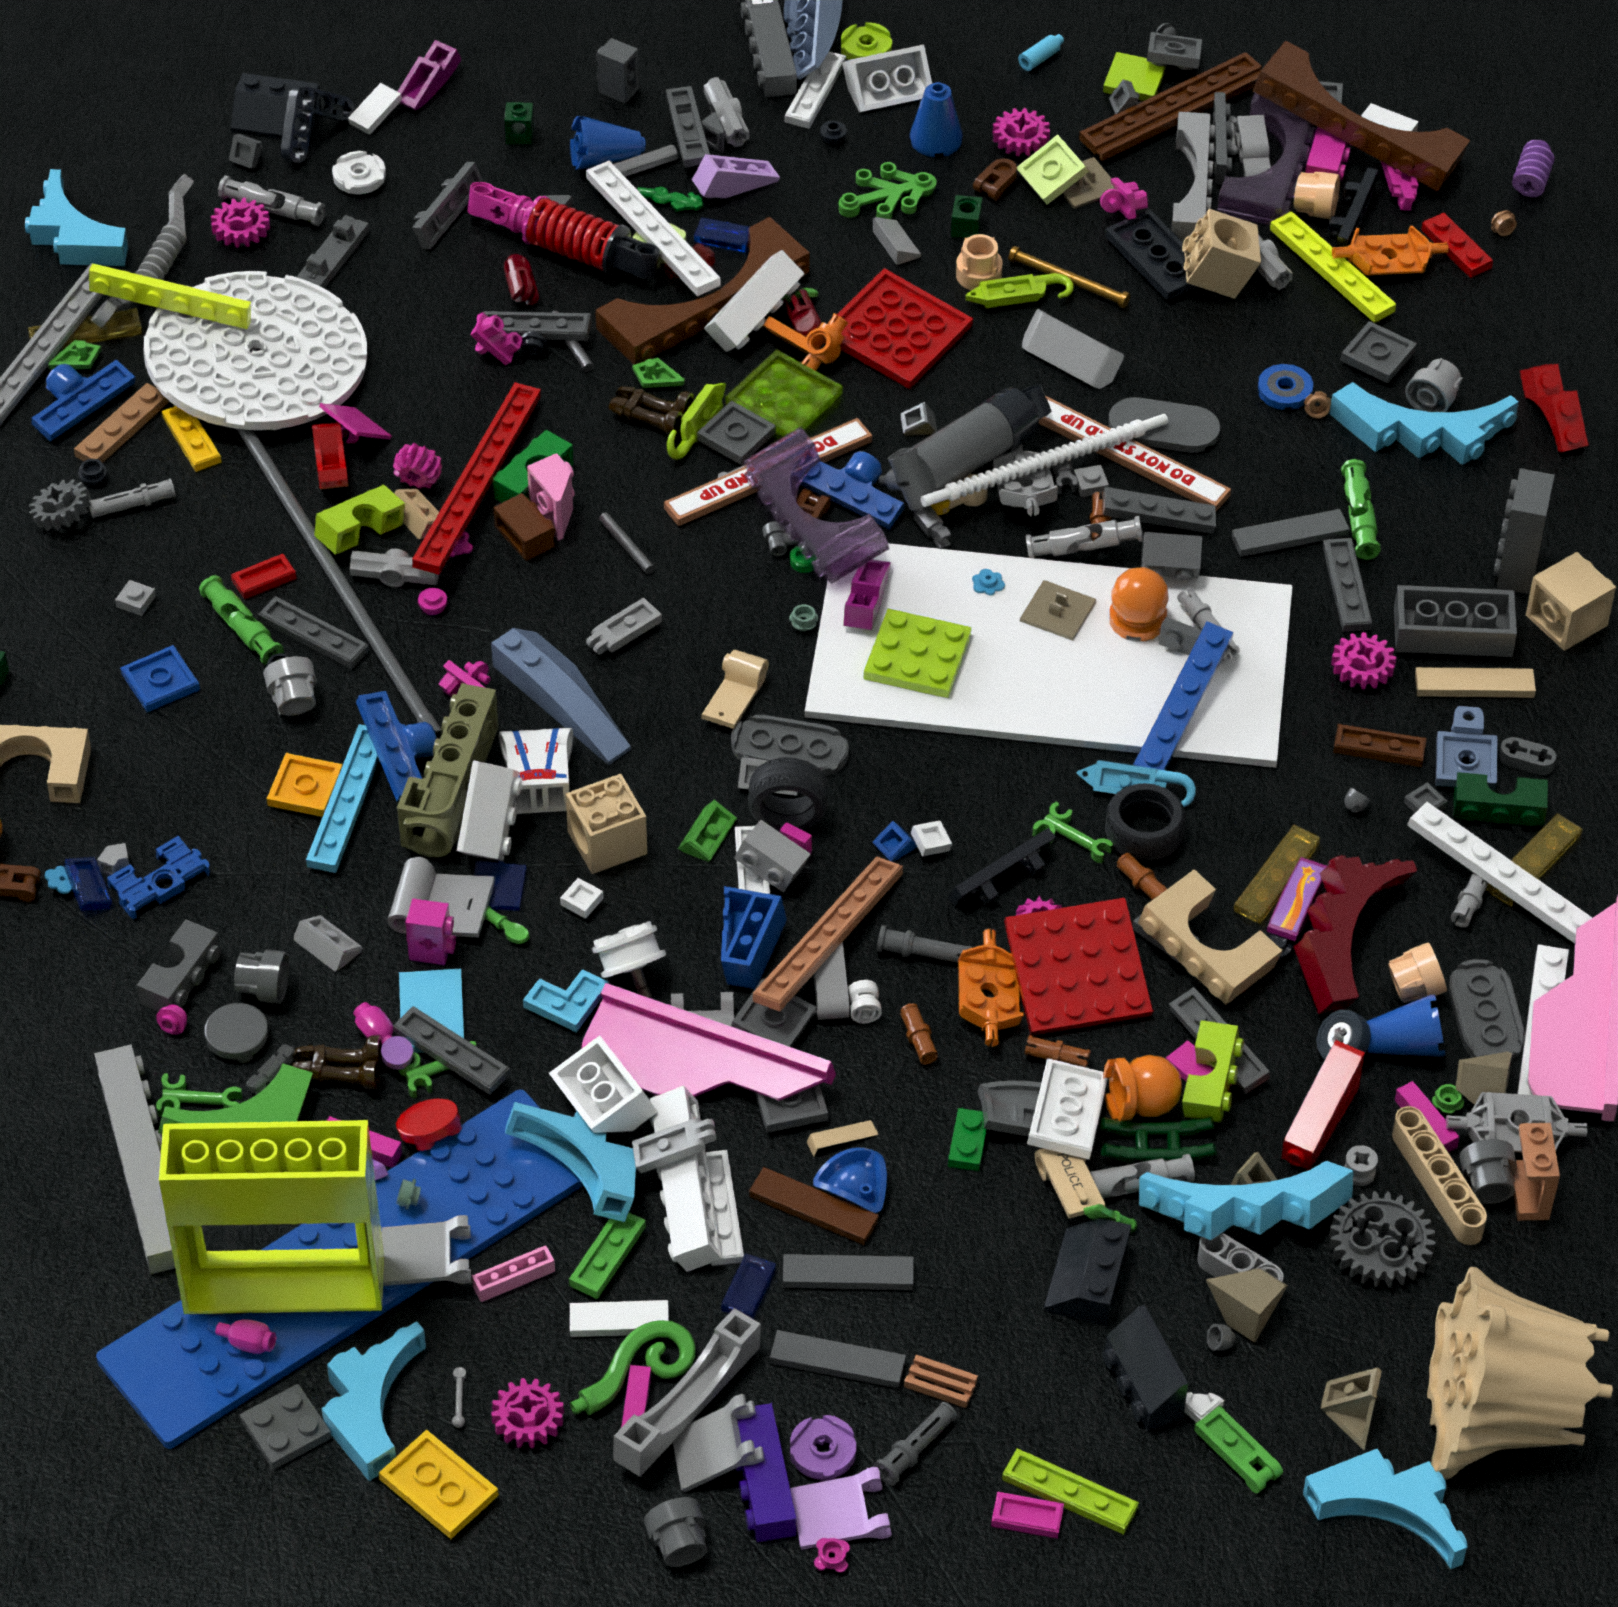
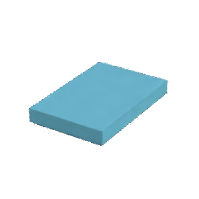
M461 969L399 972L400 1018L414 1006L464 1038ZM412 1045L413 1053H424L423 1051Z

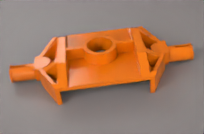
M1413 226L1409 227L1408 234L1359 236V228H1356L1351 245H1348V247L1332 248L1333 259L1348 258L1349 262H1353L1365 275L1424 273L1428 259L1432 258V254L1448 253L1447 242H1429Z
M986 929L983 931L984 945L963 950L958 959L959 1015L982 1028L986 1036L985 1044L989 1046L991 1043V1047L999 1044L998 1030L1017 1026L1023 1017V1013L1020 1012L1019 985L1012 954L1001 947H997L995 930L992 929L990 933V929ZM981 990L992 992L994 997H986Z

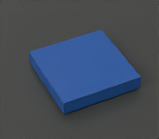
M174 645L120 667L122 676L146 712H150L200 690L199 682Z

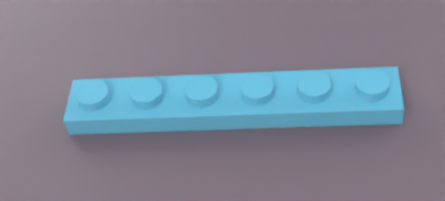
M358 725L306 858L308 868L336 873L379 762V757L365 725Z

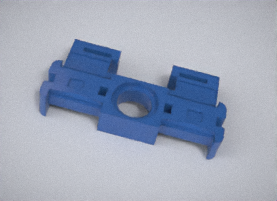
M177 836L156 849V858L158 860L165 858L168 861L166 865L145 876L144 882L141 877L136 878L133 874L135 869L129 864L107 877L108 886L110 889L114 887L119 894V904L132 919H136V911L155 899L161 904L184 891L185 882L204 871L209 876V862L206 859L202 860L198 849H192L191 854V850ZM162 878L170 879L173 882L172 886L167 889L159 888L156 883Z

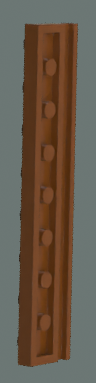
M1242 53L1080 131L1079 140L1094 154H1098L1101 161H1104L1178 124L1179 112L1203 113L1213 108L1215 92H1224L1226 102L1254 88L1262 66L1248 53Z

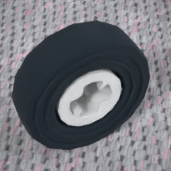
M1338 1010L1331 1013L1318 1030L1316 1039L1318 1051L1326 1059L1336 1040L1340 1042L1344 1040L1343 1043L1366 1052L1371 1038L1370 1026L1362 1016L1351 1010Z

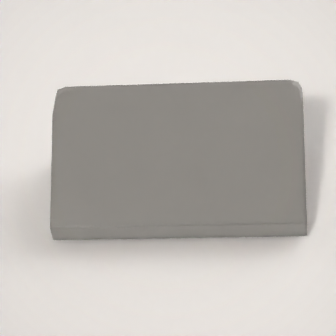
M873 218V232L896 265L921 257L920 252L897 220Z
M321 915L299 921L294 935L295 942L333 971L340 970L361 953L363 949L361 945Z

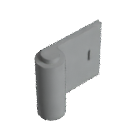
M423 857L410 858L405 862L389 913L388 925L394 931L406 934L405 922L412 898L449 903L450 916L454 917L452 935L479 937L495 878L494 876L436 874L433 865Z

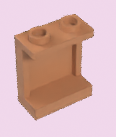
M1521 1123L1518 1131L1523 1160H1516L1517 1171L1514 1174V1203L1517 1221L1549 1220L1560 1178L1551 1123Z

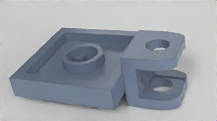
M1458 706L1454 712L1451 732L1438 731L1436 738L1435 786L1455 787L1457 772L1487 775L1489 788L1491 790L1496 789L1497 736L1483 735L1484 715L1479 707ZM1469 714L1472 715L1474 719L1471 721H1467L1463 718V716ZM1463 757H1468L1469 761L1473 763L1464 764L1461 761Z

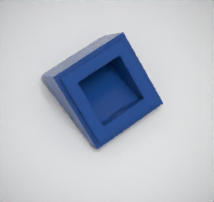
M894 821L872 842L891 862L917 848L915 841Z

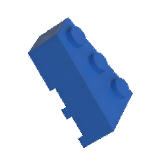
M724 886L725 906L723 908L724 929L722 931L721 963L728 985L755 989L787 921L782 897Z

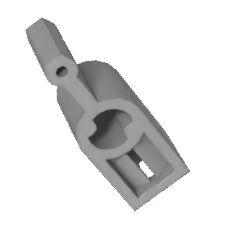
M1264 115L1237 116L1235 135L1240 162L1243 164L1245 181L1272 179Z

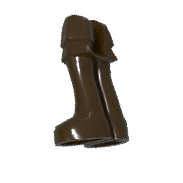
M624 386L619 387L616 391V397L611 399L609 403V410L624 420L628 419L631 423L640 420L664 431L667 435L672 430H676L675 437L677 438L681 435V418L694 402V394L683 391L677 396L676 401L673 402L646 393L644 389Z
M381 1035L368 1036L365 1046L355 1050L326 1047L324 1044L298 1047L294 1050L293 1059L296 1063L292 1066L312 1072L310 1083L317 1082L323 1085L325 1080H334L361 1085L365 1089L377 1090L380 1083L379 1070L382 1069ZM328 1064H344L360 1067H335L328 1066Z

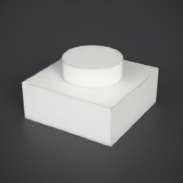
M941 821L914 825L911 835L922 856L950 850L952 842Z
M577 878L560 897L561 906L586 919L603 900V891Z

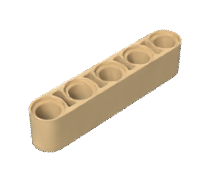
M1412 1106L1400 1108L1396 1113L1392 1137L1456 1239L1465 1245L1477 1244L1483 1238L1487 1220L1485 1209L1423 1113Z

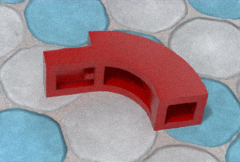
M340 423L312 425L320 489L348 486Z

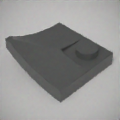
M998 1081L980 1084L978 1095L983 1110L984 1129L1029 1137L1041 1082Z

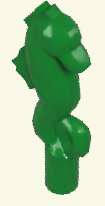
M656 187L655 189L637 188L645 199H652L657 204L671 203V207L676 212L684 210L697 211L703 207L702 198L693 192H689L687 197L678 192L668 194V190L664 187Z

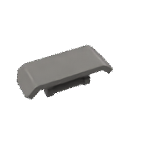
M1040 309L1036 310L1024 334L1022 348L1098 389H1102L1112 383L1124 359V355L1121 352L1102 344Z

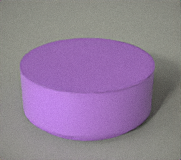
M400 1036L387 1039L381 1048L382 1060L391 1069L407 1067L413 1059L412 1044L406 1038Z

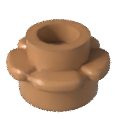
M1508 210L1496 213L1492 218L1491 230L1501 236L1511 234L1517 225L1514 214Z
M1320 391L1315 392L1313 395L1309 394L1304 401L1306 413L1313 418L1326 416L1331 407V399L1327 398V395Z

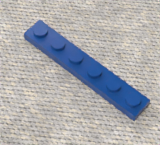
M1206 621L1133 765L1166 770L1233 638L1234 632Z

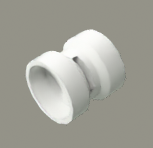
M859 980L848 987L849 1002L851 1003L850 1013L853 1021L857 1023H870L879 1019L882 1015L881 1004L877 1000L879 992L876 983L870 980Z

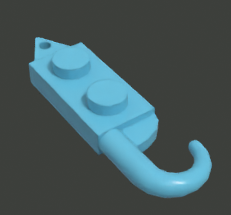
M1098 760L1097 764L1076 772L1077 775L1093 786V791L1116 794L1125 787L1139 783L1156 784L1166 788L1167 783L1184 786L1187 792L1185 799L1181 801L1184 807L1192 803L1196 795L1194 782L1187 775L1178 772ZM1083 771H1087L1088 775L1083 776Z

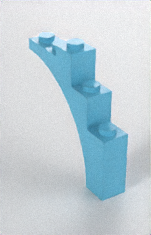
M1352 382L1332 394L1330 415L1375 452L1384 446L1391 445L1397 440L1417 458H1421L1427 453L1434 452L1440 446L1460 464L1464 465L1470 460L1481 456L1484 451L1485 440L1491 439L1495 433L1505 427H1510L1515 422L1519 401L1509 396L1492 405L1475 410L1426 412L1388 403L1369 394Z
M1325 1161L1311 1170L1292 1177L1247 1185L1190 1183L1168 1179L1149 1172L1139 1177L1140 1206L1184 1222L1185 1231L1209 1240L1214 1239L1232 1225L1261 1235L1282 1219L1310 1229L1340 1208V1206L1347 1203L1352 1198L1353 1170L1329 1161Z

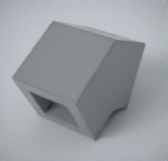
M125 843L106 846L97 859L99 872L112 875L129 865Z

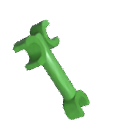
M1058 802L1050 806L1049 814L1044 820L1037 821L1034 824L1032 836H1036L1050 828L1054 835L1057 832L1091 851V858L1097 863L1104 862V853L1099 850H1105L1110 854L1113 850V843L1110 840L1104 838L1094 840L1067 825L1071 822L1072 810H1067L1065 814H1057L1059 811Z
M470 1041V1043L476 1046L475 1041ZM414 1052L413 1064L397 1070L402 1076H406L409 1094L414 1099L417 1098V1086H424L428 1093H431L432 1081L429 1076L449 1070V1068L438 1061L421 1066L420 1056Z
M164 1073L161 1079L163 1094L156 1103L158 1117H162L165 1106L181 1110L180 1103L222 1105L223 1108H229L239 1104V1102H232L230 1100L242 1099V1090L239 1087H230L223 1093L186 1091L187 1085L184 1075H180L178 1083L169 1084V1076Z

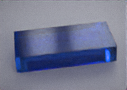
M701 217L694 234V242L746 252L748 249L749 227Z
M95 857L65 859L64 869L80 910L110 909L112 900Z
M745 1253L721 1303V1311L730 1313L735 1308L753 1319L776 1270V1263Z

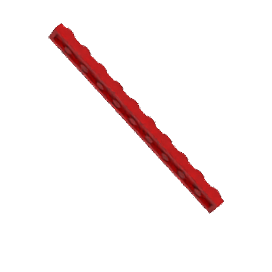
M516 382L513 384L412 558V568L438 575L441 573L492 484L494 476L500 470L540 400L541 389Z

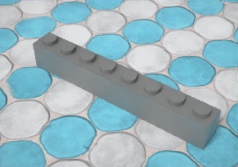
M132 1045L94 1053L98 1075L150 1274L174 1269L175 1264L159 1184L161 1158L159 1149H161L162 1134L158 1133L159 1130L154 1131L153 1124L158 1123L154 1105H147L146 1099L151 1098L148 1081H141L140 1078L141 1074H145L141 1055L134 1056Z

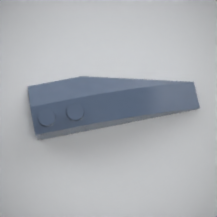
M785 0L783 17L789 26L786 31L787 35L791 37L792 42L789 45L790 50L794 52L792 58L799 80L819 68L827 56L839 26L842 0Z
M513 628L491 643L493 666L563 727L572 728L573 735L606 764L610 765L631 750L630 744L576 665L537 632Z

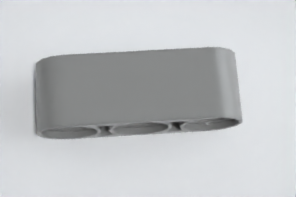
M842 942L813 974L818 1020L849 1018V996Z
M1221 1233L1212 1240L1204 1237L1200 1238L1197 1262L1204 1271L1214 1277L1261 1268L1283 1282V1272L1277 1265L1226 1234Z

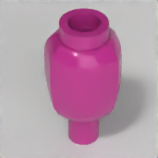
M364 1002L354 1010L353 1015L356 1017V1026L366 1038L371 1035H381L383 1045L387 1039L392 1037L393 1024L382 1009L377 1006H370L369 1003Z
M242 1319L235 1321L231 1325L219 1322L216 1326V1335L228 1338L229 1343L233 1347L248 1353L261 1354L265 1351L271 1352L276 1344V1333L270 1332L269 1327L262 1322Z

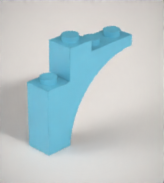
M50 169L49 178L44 180L43 184L45 198L40 199L39 206H32L30 217L25 219V232L30 233L31 244L53 245L54 253L59 255L60 264L90 265L92 263L101 266H125L128 252L126 229L99 223L77 211L64 195L61 170Z
M514 1102L506 1124L505 1134L520 1138L544 1149L569 1167L588 1191L595 1215L625 1222L634 1200L636 1167L633 1148L606 1142V1132L594 1133L577 1110L574 1117Z
M417 1321L408 1327L400 1328L391 1338L383 1343L373 1345L364 1355H361L353 1347L347 1352L337 1354L331 1362L327 1363L329 1382L341 1397L331 1399L322 1408L323 1421L331 1431L332 1437L368 1481L377 1477L379 1472L396 1457L395 1446L390 1441L383 1424V1410L389 1389L399 1372L414 1356L426 1348L424 1329Z
M1377 1448L1306 1476L1303 1495L1318 1521L1345 1515L1368 1516L1390 1521L1414 1532L1424 1539L1441 1555L1450 1569L1463 1565L1466 1549L1468 1548L1464 1534L1460 1530L1457 1531L1451 1522L1450 1512L1447 1506L1442 1503L1446 1490L1444 1477L1439 1471L1436 1472L1429 1461L1394 1474L1392 1464L1388 1459L1382 1457Z

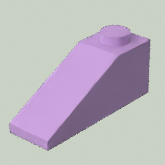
M705 154L692 181L699 189L700 194L706 198H728L778 182L780 176L769 161Z

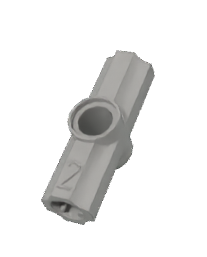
M719 77L711 78L707 84L703 85L704 95L710 105L711 114L713 112L716 113L723 127L727 143L732 144L734 147L742 146L749 139V130L742 118L740 102L738 98L732 97L725 81L720 80Z
M1258 235L1261 264L1256 270L1272 287L1280 290L1286 287L1288 282L1292 280L1293 273L1278 257L1275 244L1268 239L1264 241Z
M390 549L385 554L353 551L351 555L350 575L377 578L383 584L390 587L402 586L404 582L437 585L439 579L438 574L412 568L413 557H410L405 551L400 549Z

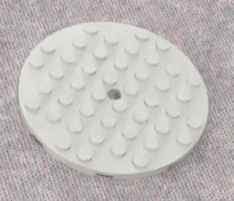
M261 271L220 274L205 278V283L192 287L250 301L251 323L248 329L157 308L149 321L146 336H144L145 366L152 382L161 394L175 406L194 417L208 423L236 429L279 430L304 424L328 414L319 407L320 403L341 405L361 382L367 362V341L362 325L354 313L351 314L342 306V300L326 289L309 281L286 275L285 279L267 276V272ZM258 348L261 349V350H259V351H252V352L250 353V350H256V349H258Z

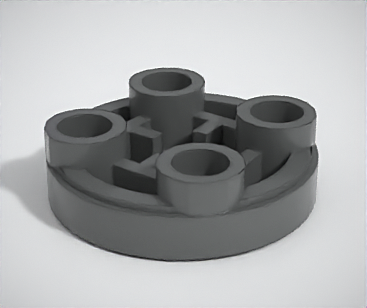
M232 1003L218 1008L209 1016L205 1024L207 1047L209 1051L222 1058L237 1060L240 1063L251 1061L254 1054L262 1049L268 1038V1025L264 1014L256 1007L244 1003Z

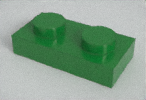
M958 1108L948 1158V1167L974 1171L980 1170L987 1129H984L982 1111Z

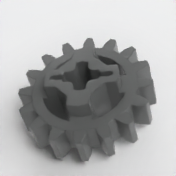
M72 479L66 484L65 480H62L59 485L50 484L47 488L48 490L41 489L42 495L34 496L33 500L35 503L29 504L31 509L29 513L38 528L44 527L46 531H49L54 526L56 530H59L61 525L69 527L73 520L80 521V514L88 513L86 507L92 505L90 502L91 496L82 482L76 483Z

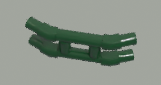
M1103 1117L1100 1121L1101 1130L1113 1132L1115 1135L1133 1137L1135 1135L1136 1149L1135 1147L1121 1145L1118 1147L1106 1143L1102 1146L1101 1155L1114 1158L1116 1161L1135 1163V1161H1150L1161 1158L1164 1161L1190 1154L1192 1162L1202 1160V1158L1217 1155L1214 1143L1180 1148V1136H1193L1203 1131L1215 1129L1212 1117L1180 1122L1134 1123L1133 1121H1118ZM1148 1135H1167L1168 1148L1149 1149Z

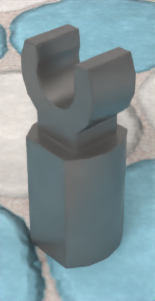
M1065 460L1062 464L1058 462L1056 466L1052 465L1058 487L1057 493L1062 494L1063 485L1071 486L1072 492H1076L1077 478L1073 475L1071 461Z
M929 505L914 510V520L928 537L933 538L937 548L945 549L950 547L951 544L946 538L950 537L951 533L947 527L943 526V521Z

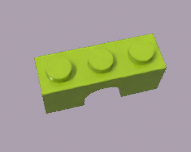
M385 485L379 486L317 513L314 536L336 555L358 545L360 526L371 527L380 535L402 526L405 502Z
M1201 1020L1195 1043L1196 1063L1210 1065L1214 1070L1203 1076L1188 1074L1182 1100L1184 1117L1193 1119L1212 1117L1214 1122L1222 1123L1224 1111L1229 1112L1232 1093L1228 1091L1230 1084L1236 1083L1238 1066L1235 1065L1236 1057L1242 1056L1244 1039L1239 1038L1238 1026Z

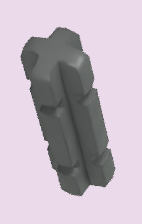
M287 1044L282 1045L276 1051L277 1056L272 1055L256 1072L258 1075L254 1074L246 1082L248 1090L257 1095L266 1088V1084L269 1085L276 1077L282 1063L290 1065L294 1061L295 1049Z

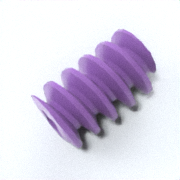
M1531 140L1523 147L1513 176L1512 185L1515 190L1524 196L1537 197L1545 190L1555 159L1550 146L1545 141Z

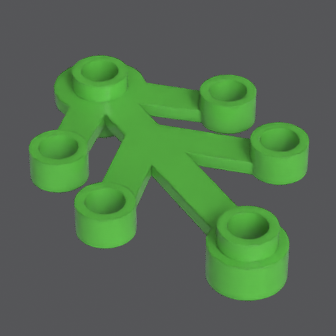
M892 162L883 163L880 167V175L883 179H895L904 182L902 184H895L872 177V173L868 169H860L856 172L857 185L862 187L869 186L879 190L856 196L854 193L843 194L839 199V213L844 217H855L860 212V206L886 199L885 203L877 206L876 216L891 219L893 210L901 196L911 192L910 196H906L901 200V210L906 214H913L917 211V204L921 197L929 196L935 190L936 178L926 172L912 175L896 170V165Z

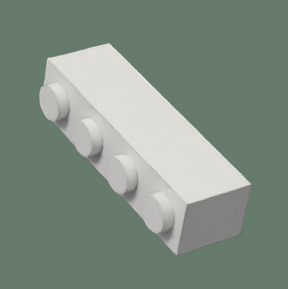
M783 250L777 252L761 266L704 329L726 352L735 347L739 350L749 341L750 338L747 335L752 330L757 331L764 325L766 321L764 317L769 311L774 313L784 303L781 298L786 293L787 295L792 294L800 286L798 280L804 275L803 271Z

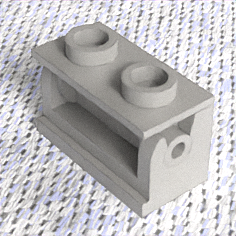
M760 820L743 840L734 859L784 893L788 885L792 883L803 869L810 853Z

